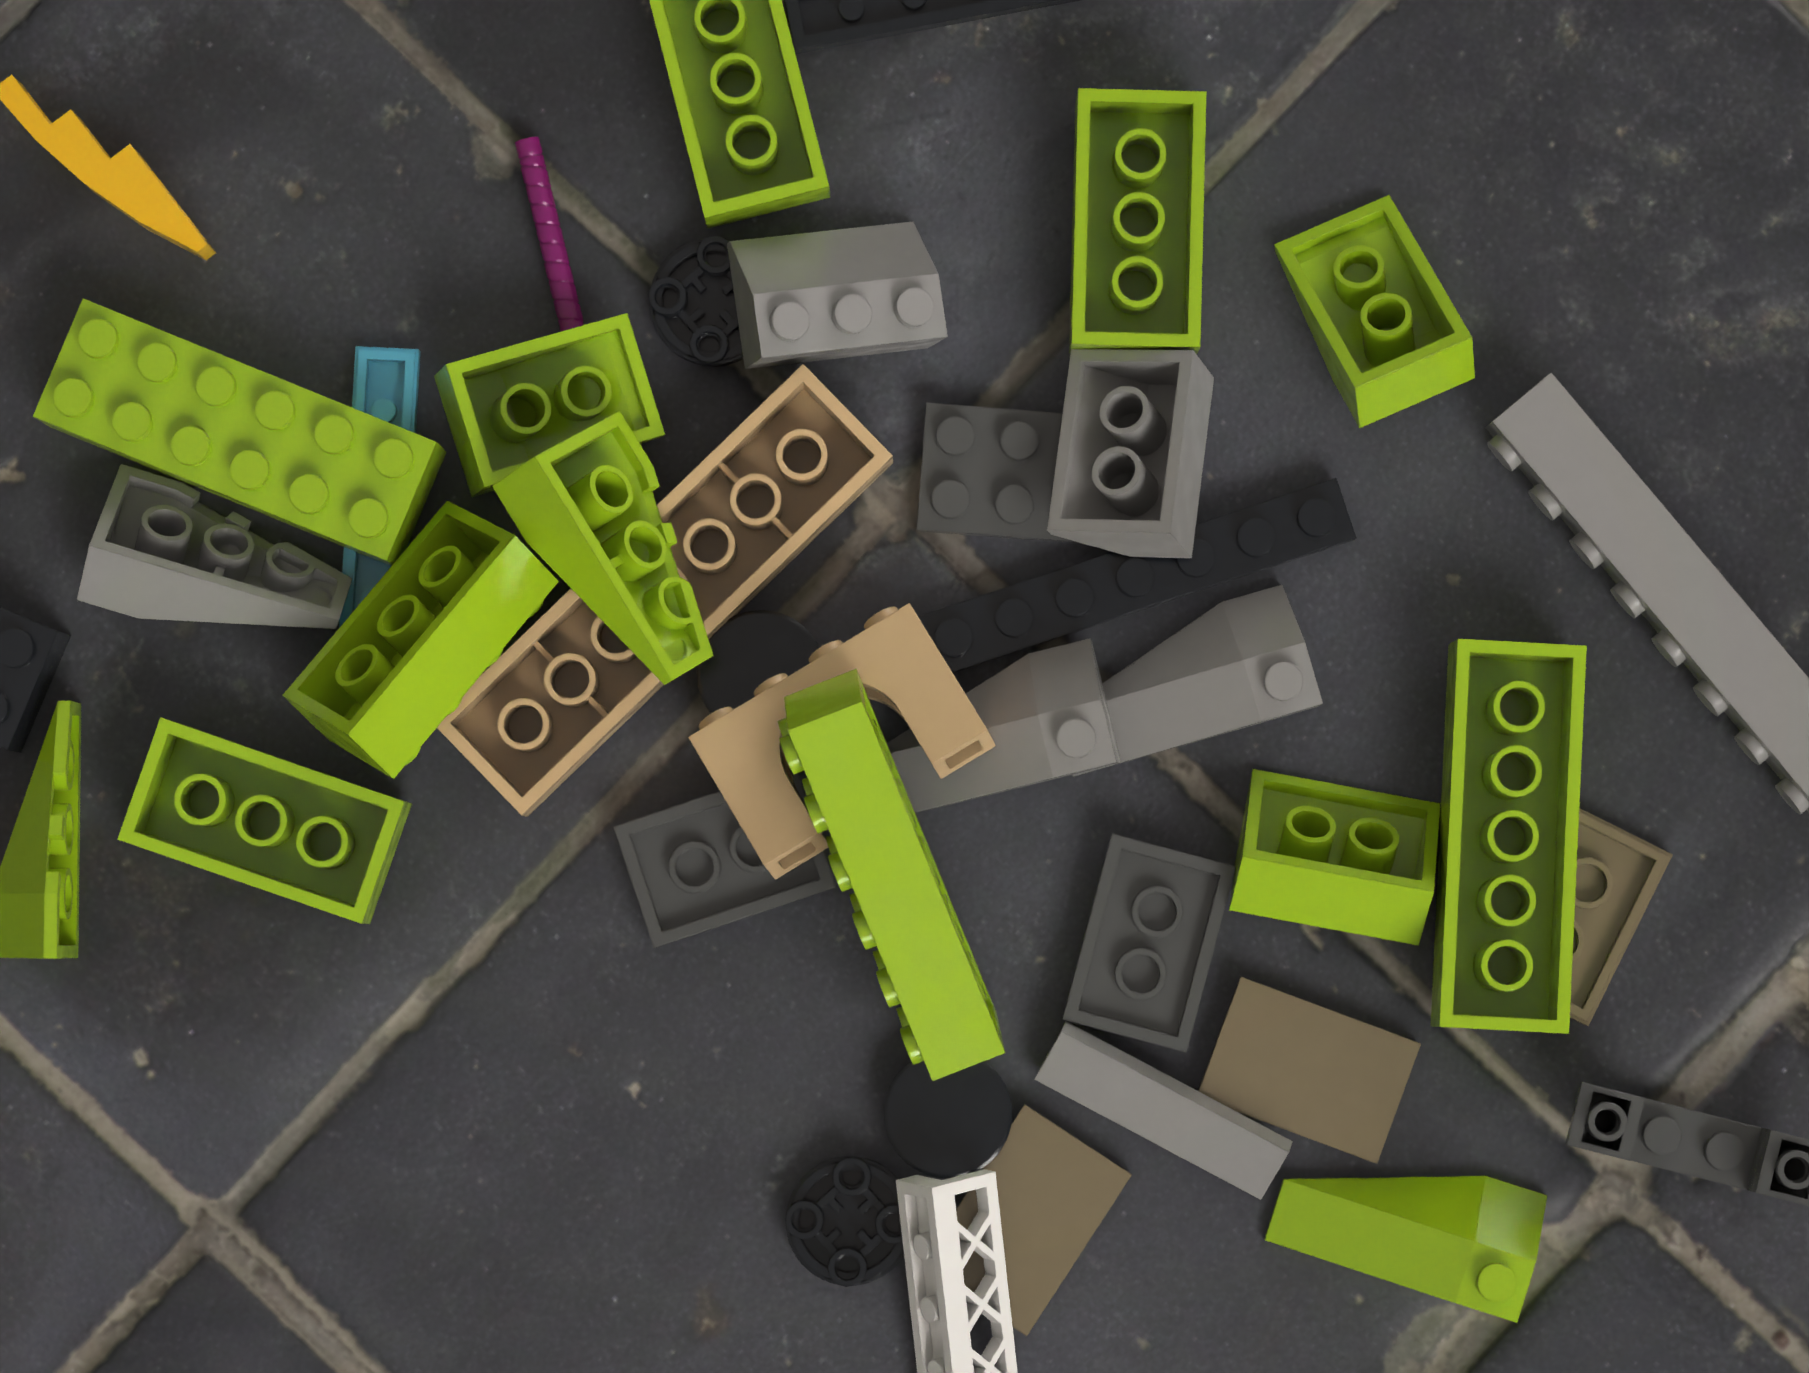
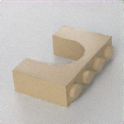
M910 603L900 609L893 606L877 612L866 621L864 631L844 643L841 640H835L821 646L809 657L810 663L790 676L786 673H781L765 680L755 689V697L735 709L724 707L714 711L700 722V730L688 737L763 865L775 880L828 848L825 836L822 832L817 833L806 804L795 787L791 769L780 744L779 738L782 737L778 721L786 718L785 696L857 669L868 698L887 705L905 720L940 779L996 746L983 721Z

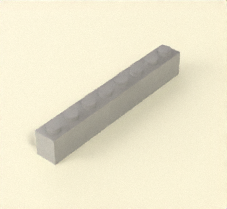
M1550 373L1485 427L1493 437L1487 442L1489 449L1507 470L1512 472L1518 467L1534 486L1528 491L1529 496L1546 517L1553 521L1560 516L1575 534L1569 542L1578 556L1591 569L1594 570L1601 565L1616 583L1610 591L1620 606L1633 618L1638 617L1640 614L1645 617L1657 632L1651 640L1663 657L1674 667H1678L1683 663L1698 680L1693 690L1706 708L1717 717L1724 712L1740 730L1734 736V739L1742 751L1758 766L1764 761L1767 762L1781 779L1775 785V788L1785 802L1799 815L1806 810L1809 812L1808 676L1557 378Z

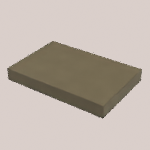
M1580 808L1570 1018L1585 1026H1589L1673 854Z
M1239 976L1197 1091L1241 1114L1377 1164L1421 1043Z
M1024 1104L1011 1123L1009 1136L1002 1150L981 1170L986 1169L996 1172L1012 1326L1025 1336H1028L1132 1174ZM976 1190L966 1192L956 1207L957 1221L966 1229L969 1228L978 1212ZM973 1251L963 1268L964 1284L972 1292H975L985 1275L984 1259L975 1251Z

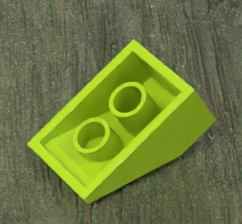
M1390 195L1274 244L1276 255L1330 376L1359 428L1475 378L1472 336Z
M627 313L448 363L434 375L471 497L495 491L492 487L494 484L534 456L618 411L621 412L640 444L665 435Z

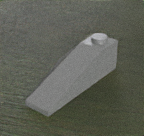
M120 465L89 544L77 596L78 601L138 619L324 629L337 628L352 582L351 577L289 542L274 545L249 531L250 520L234 511L227 517L217 513L199 502L201 494L199 491L183 482L127 465Z
M1283 585L1220 602L1102 683L1121 763L1316 708L1323 704L1305 640ZM1102 767V768H1098V769H1094V770H1090V771H1086V772H1082V773H1078V774H1073L1072 777H1075V776H1078V775H1082V774H1085V773H1089V772H1092V771H1096V770H1099V769H1103V768H1106V767Z
M1091 638L1029 653L965 693L989 731L996 746L946 777L940 779L911 729L887 743L915 813L1121 763Z

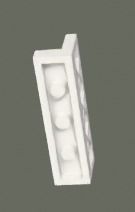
M983 1169L944 1180L921 1175L896 1180L917 1373H1018L996 1172ZM976 1190L978 1212L969 1228L966 1229L957 1221L955 1195ZM973 1251L984 1259L985 1275L975 1292H972L965 1286L963 1268ZM981 1314L990 1320L992 1338L982 1355L972 1349L970 1331Z

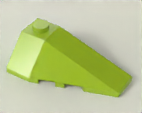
M620 411L534 456L492 486L530 547L664 685L714 656L692 586L688 581L679 576L670 548L677 543L672 523H662L653 491L660 487L654 466Z
M59 700L57 702L0 866V958H78L81 703Z
M1485 1175L1389 1178H1283L1264 1240L1517 1323L1537 1261L1547 1195Z

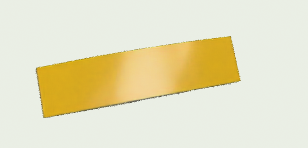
M12 74L0 83V100L42 147L96 195L148 231L204 260H208L216 254L154 171L131 144L111 158L81 118L71 109L52 123L26 88Z

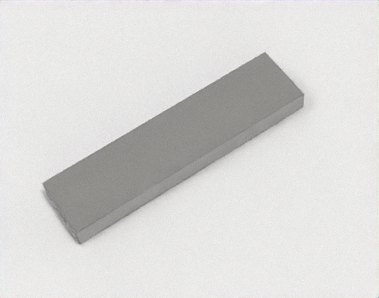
M1067 1021L1064 1023L1034 1079L1260 1200L1289 1154L1293 1141Z

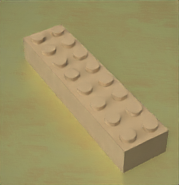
M804 364L657 504L662 523H672L677 543L670 548L679 576L688 581L692 586L708 639L731 617L737 615L893 464V455ZM570 588L496 662L480 675L462 697L461 703L456 710L446 716L437 729L522 816L528 817L664 684Z

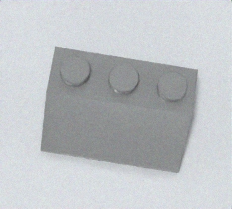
M914 222L736 240L727 243L745 369L925 349L948 337L939 273Z
M1071 349L1047 531L1051 535L1129 557L1192 558L1214 383L1213 375L1194 350Z

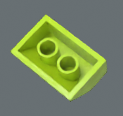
M1252 769L1234 865L1236 868L1232 881L1229 911L1419 946L1434 894L1441 803Z

